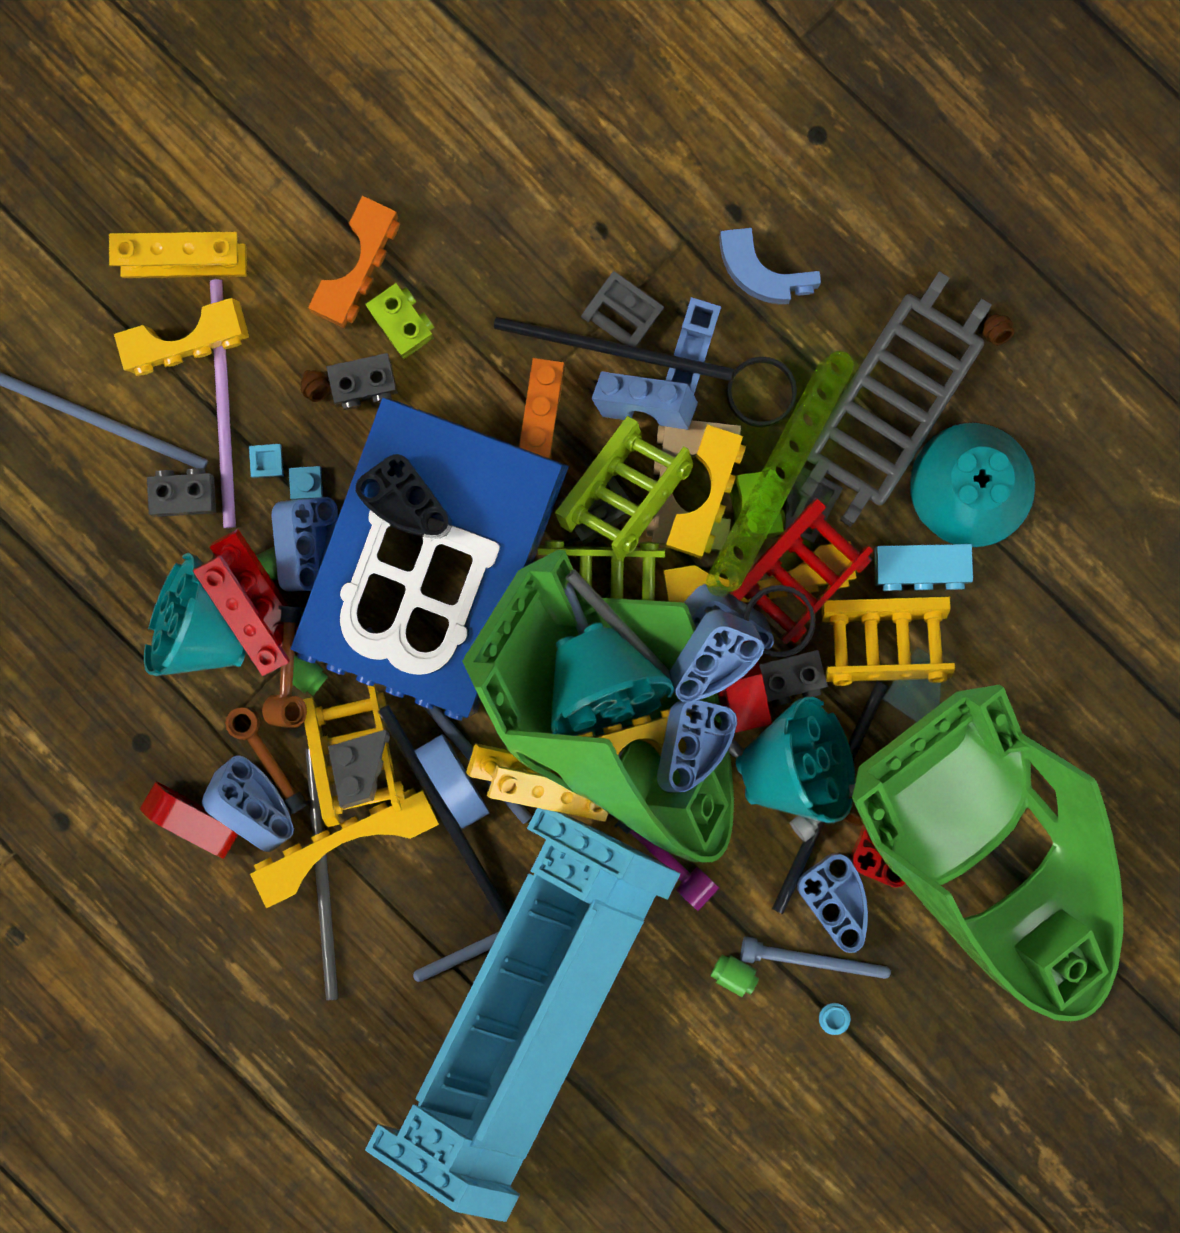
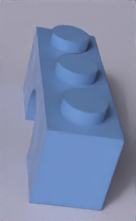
M691 297L673 356L701 362L705 361L721 306ZM669 368L665 381L688 384L694 394L700 374Z
M602 371L592 396V400L602 417L625 420L627 416L632 418L634 411H640L654 417L660 426L689 430L698 403L688 384Z

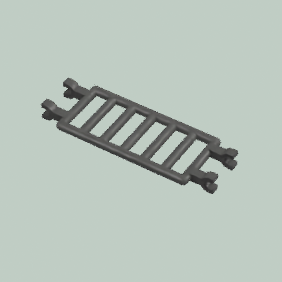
M940 271L922 299L912 294H907L903 298L805 452V458L814 464L815 467L797 494L809 500L825 473L838 479L858 492L840 519L841 522L849 527L854 524L868 500L877 505H883L984 347V340L974 334L992 304L981 298L963 326L932 307L950 279ZM913 309L970 345L961 360H958L903 325L902 323L910 310ZM894 335L899 336L951 369L953 372L946 384L942 386L887 351L886 348ZM877 362H883L935 395L937 398L928 412L869 376ZM862 386L920 422L911 438L853 402ZM845 412L904 448L895 464L836 428ZM829 438L887 474L878 490L820 454Z

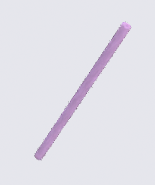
M220 279L210 280L211 304L223 300V284ZM220 346L213 349L223 528H236L226 349Z

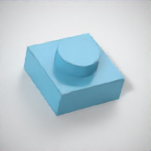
M281 444L249 446L252 478L284 476Z
M320 466L289 468L291 500L323 497Z

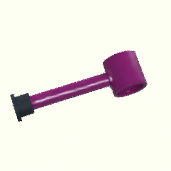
M621 821L614 825L615 828L619 826L626 834L630 832L661 863L680 873L678 879L681 881V884L675 890L697 911L720 889L698 867L690 873L669 852L649 842Z

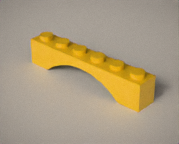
M833 544L819 546L813 552L837 575L851 562ZM805 562L788 571L810 593L818 592V586L828 584ZM695 565L663 571L668 602L684 603L695 589L703 584L716 585L731 594L729 591L738 582L715 576ZM855 571L838 589L850 587L849 581L856 579ZM775 577L757 582L761 586L760 590L770 586L782 585ZM787 591L768 593L769 599L788 596ZM745 597L741 599L744 603H749L751 598L747 600Z
M414 788L404 792L405 799L400 800L402 811L395 812L393 806L388 807L386 802H383L369 809L371 816L359 821L358 817L354 816L340 823L342 830L332 835L329 830H325L311 837L313 844L303 849L299 843L282 851L285 857L274 863L271 857L255 864L254 868L256 871L250 875L265 907H271L295 895L302 880L313 865L326 853L342 843L371 835H396L411 839L439 825L424 792L416 793Z

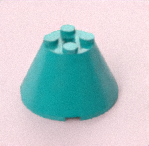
M965 423L939 432L922 448L916 457L911 471L910 494L919 519L938 538L953 545L972 544V548L984 547L1007 538L1024 522L1034 500L1035 476L1030 459L1013 437L990 425ZM974 477H977L980 480L981 487L979 482H974Z
M186 553L182 556L183 559H186L183 564L175 563L167 576L150 620L148 629L154 630L151 645H145L144 667L146 672L153 676L231 667L233 665L240 667L245 658V649L193 572L195 568L204 564V562L196 555Z
M602 623L592 624L585 628V633L576 637H565L556 643L558 650L556 651L551 716L552 734L575 736L592 731L594 736L604 734L603 728L621 723L623 728L632 724V719L649 715L661 707L660 699L665 694L669 698L674 692L673 684L666 675L616 630L604 628Z
M815 697L798 699L744 749L742 755L736 758L737 770L742 774L746 787L745 796L751 805L758 804L763 807L826 823L841 821L849 814L853 805V799H849V785L855 784L852 753L839 720L834 713L828 714L821 707L824 705L823 701Z

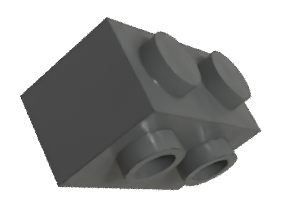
M388 353L326 366L334 403L337 407L342 406L343 410L361 407L362 401L373 399L374 403H381L382 397L392 399L391 395L398 394Z
M203 468L187 469V475H174L173 470L155 471L154 477H147L149 515L163 517L216 513L214 476L206 473Z
M818 650L759 665L763 676L767 701H772L773 707L790 703V696L801 693L803 698L822 695L821 688L828 687Z

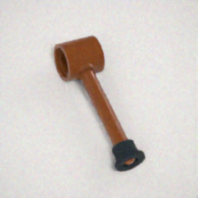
M278 606V609H281V622H284L282 649L290 661L281 667L279 695H271L265 700L262 713L269 725L296 728L305 721L307 707L303 699L292 695L295 651L290 650L296 635V623H300V611H304V607Z
M240 707L232 710L225 722L228 733L234 738L248 741L285 797L284 803L290 811L289 815L291 816L308 805L310 801H305L300 791L296 793L258 735L261 724L258 713L250 707ZM240 714L247 715L251 720V727L246 732L238 730L235 725V720Z

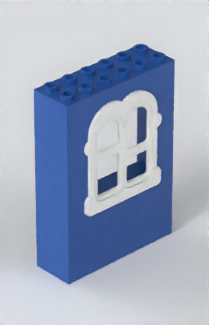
M382 397L290 650L298 652L297 658L306 662L315 663L316 661H322L327 663L326 669L341 675H344L345 672L357 675L356 680L369 686H374V684L386 686L385 691L394 696L403 698L404 695L415 697V703L425 708L433 709V706L446 709L444 714L451 718L462 721L463 718H469L476 714L481 704V699L462 660L518 570L533 563L569 466L401 402ZM393 454L402 455L409 460L452 521V528L447 536L441 539L422 537L423 545L414 569L410 572L381 562L378 559L377 554L386 529L391 525L373 513L356 493L357 480ZM399 464L394 465L393 469L395 472L391 476L402 477L404 475L402 469L405 467V464L402 467ZM371 482L367 484L364 490L365 496L368 498L375 497L380 491L379 483ZM413 490L409 496L410 503L413 505L422 503L425 498L424 490ZM433 515L428 521L429 530L437 531L441 529L444 524L443 516ZM439 544L471 555L473 559L459 600L453 606L425 596L421 592V586L435 548ZM373 573L402 583L406 588L391 628L378 634L365 630L360 625L357 617L358 605L368 578ZM416 607L441 615L449 620V627L440 647L434 651H417L407 641V624L413 609Z

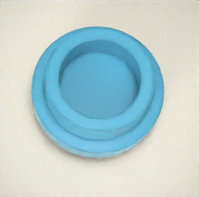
M839 1003L827 1004L820 1011L819 1024L828 1034H842L850 1025V1013Z

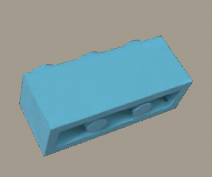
M972 544L877 546L874 548L875 586H883V591H902V585H914V590L916 591L933 590V584H946V590L965 589V584L973 582Z

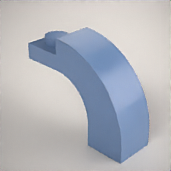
M752 228L720 232V249L726 270L733 281L750 296L772 304H789L791 300L790 291H795V295L800 296L813 294L814 289L819 288L821 284L820 271L778 274L764 267L758 260L754 250Z

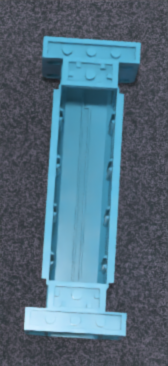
M541 808L536 809L527 827L528 830L546 839L531 869L534 875L528 874L415 1098L419 1101L418 1106L412 1105L401 1129L378 1124L365 1149L372 1156L453 1211L507 1222L520 1196L517 1191L512 1189L511 1184L523 1160L526 1158L631 949L655 896L657 895L668 900L680 876L679 872L584 822L564 813Z

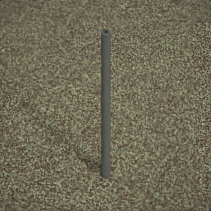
M575 569L566 576L567 581L614 630L670 679V670ZM714 718V725L719 729L721 724ZM733 738L728 751L736 758L744 749Z
M305 749L312 836H315L325 831L310 751ZM326 853L315 863L325 995L326 1000L338 999V986Z

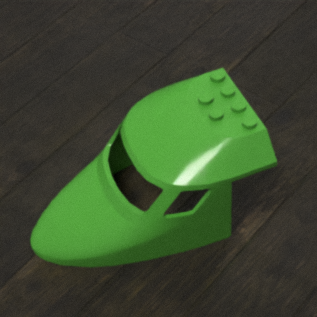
M556 550L518 570L462 660L498 735L509 752L530 769L594 802L661 849L694 862H714L718 860L728 847L733 827L734 792L730 752L727 751L714 771L692 789L686 792H667L659 786L657 781L661 756L650 744L641 740H634L627 744L619 758L612 742L608 739L552 734L551 716L556 651L558 650L556 643L565 637L579 636L575 627L577 622L572 607L563 589H566L568 583L566 576L573 568L565 550ZM574 588L588 625L590 626L597 622L602 623L607 628H612ZM602 598L660 661L671 670L696 630L688 606L683 602ZM674 693L669 698L665 694L660 699L662 706L649 714L651 720L662 717L660 711L670 709L676 702L681 700ZM717 693L700 699V701L720 705ZM716 714L714 718L721 724L722 720ZM553 770V771L557 772L560 776H558V775H556V774H554V773H552V772H550V771ZM677 770L672 775V780L676 786L681 780L680 773Z
M994 685L958 691L859 766L852 799L872 843L885 863L906 883L925 908L990 978L1028 1008L1053 1020L1078 1021L1087 1018L1095 1013L1103 1004L1112 988L1119 966L1123 939V898L1120 870L1112 830L1097 781L1092 776L1022 734L1003 686ZM1031 763L1054 788L1058 804V817L1032 788ZM1029 808L1050 835L1053 841L1051 849L1041 865L1013 892L982 913L963 918L953 896L941 885L962 875L998 847L1015 829L1025 809Z

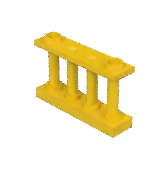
M237 232L110 233L109 265L121 266L122 278L247 277L246 244H237Z
M950 597L827 600L821 610L822 622H830V625H833L836 667H827L826 682H833L837 686L850 685L852 681L928 679L931 683H941L947 681V678H952L955 663H943L940 622L943 619H947L951 609ZM924 619V622L927 623L930 664H911L909 622L911 620ZM892 620L896 624L899 665H880L877 624L880 621ZM861 621L865 625L867 666H848L846 624L849 622Z
M368 685L369 699L325 709L322 706L317 707L312 697L303 699L307 707V715L304 721L322 819L327 827L340 825L338 814H343V810L385 800H391L395 812L402 811L400 800L405 799L404 789L401 781L396 782L388 742H385L381 758L384 761L382 770H385L388 787L376 789L373 801L346 809L339 806L338 795L334 796L332 785L335 784L332 765H328V746L386 730L378 710L387 704L384 693H378L375 685ZM373 711L376 728L328 738V735L323 736L321 725H325L326 721Z
M475 743L466 774L472 778L491 781L487 794L489 798L606 822L608 812L525 766L509 750ZM553 770L550 771V772H552V773H554V774L560 776L557 772H555V771H553Z

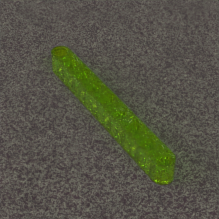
M835 351L821 360L816 367L707 575L706 586L713 595L718 597L725 596L742 585L853 371L854 363L847 352ZM831 362L839 367V374L832 370ZM817 388L825 392L826 400L819 397ZM804 414L811 417L812 426L805 423ZM790 440L797 443L799 447L798 453L791 449ZM776 466L784 470L785 479L777 475ZM762 493L770 496L771 506L763 502ZM748 519L756 523L757 533L749 529ZM734 546L739 547L743 551V560L735 556ZM720 573L728 577L729 587L721 584L719 580Z

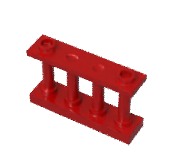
M814 499L729 592L739 601L743 597L747 600L752 599L753 596L761 591L759 589L761 586L757 582L765 574L769 577L773 575L783 586L792 587L801 592L810 602L815 614L855 570L860 573L872 561L869 555L873 550L869 546H865L860 552L824 520L826 516L822 512L826 509V506L820 500ZM808 527L820 532L851 561L839 575L802 543L804 539L801 535ZM787 550L790 553H796L829 584L817 599L781 566L782 562L779 558ZM793 594L807 607L806 611L794 622L772 600L764 595L756 604L786 631L780 638L781 641L785 644H788L790 640L796 643L807 631L804 625L811 619L808 606L800 597Z
M237 529L212 542L210 549L216 558L195 568L193 572L261 675L264 676L288 664L290 661L282 649L284 622H281V609H278V606L289 605L240 530ZM296 623V632L300 623Z

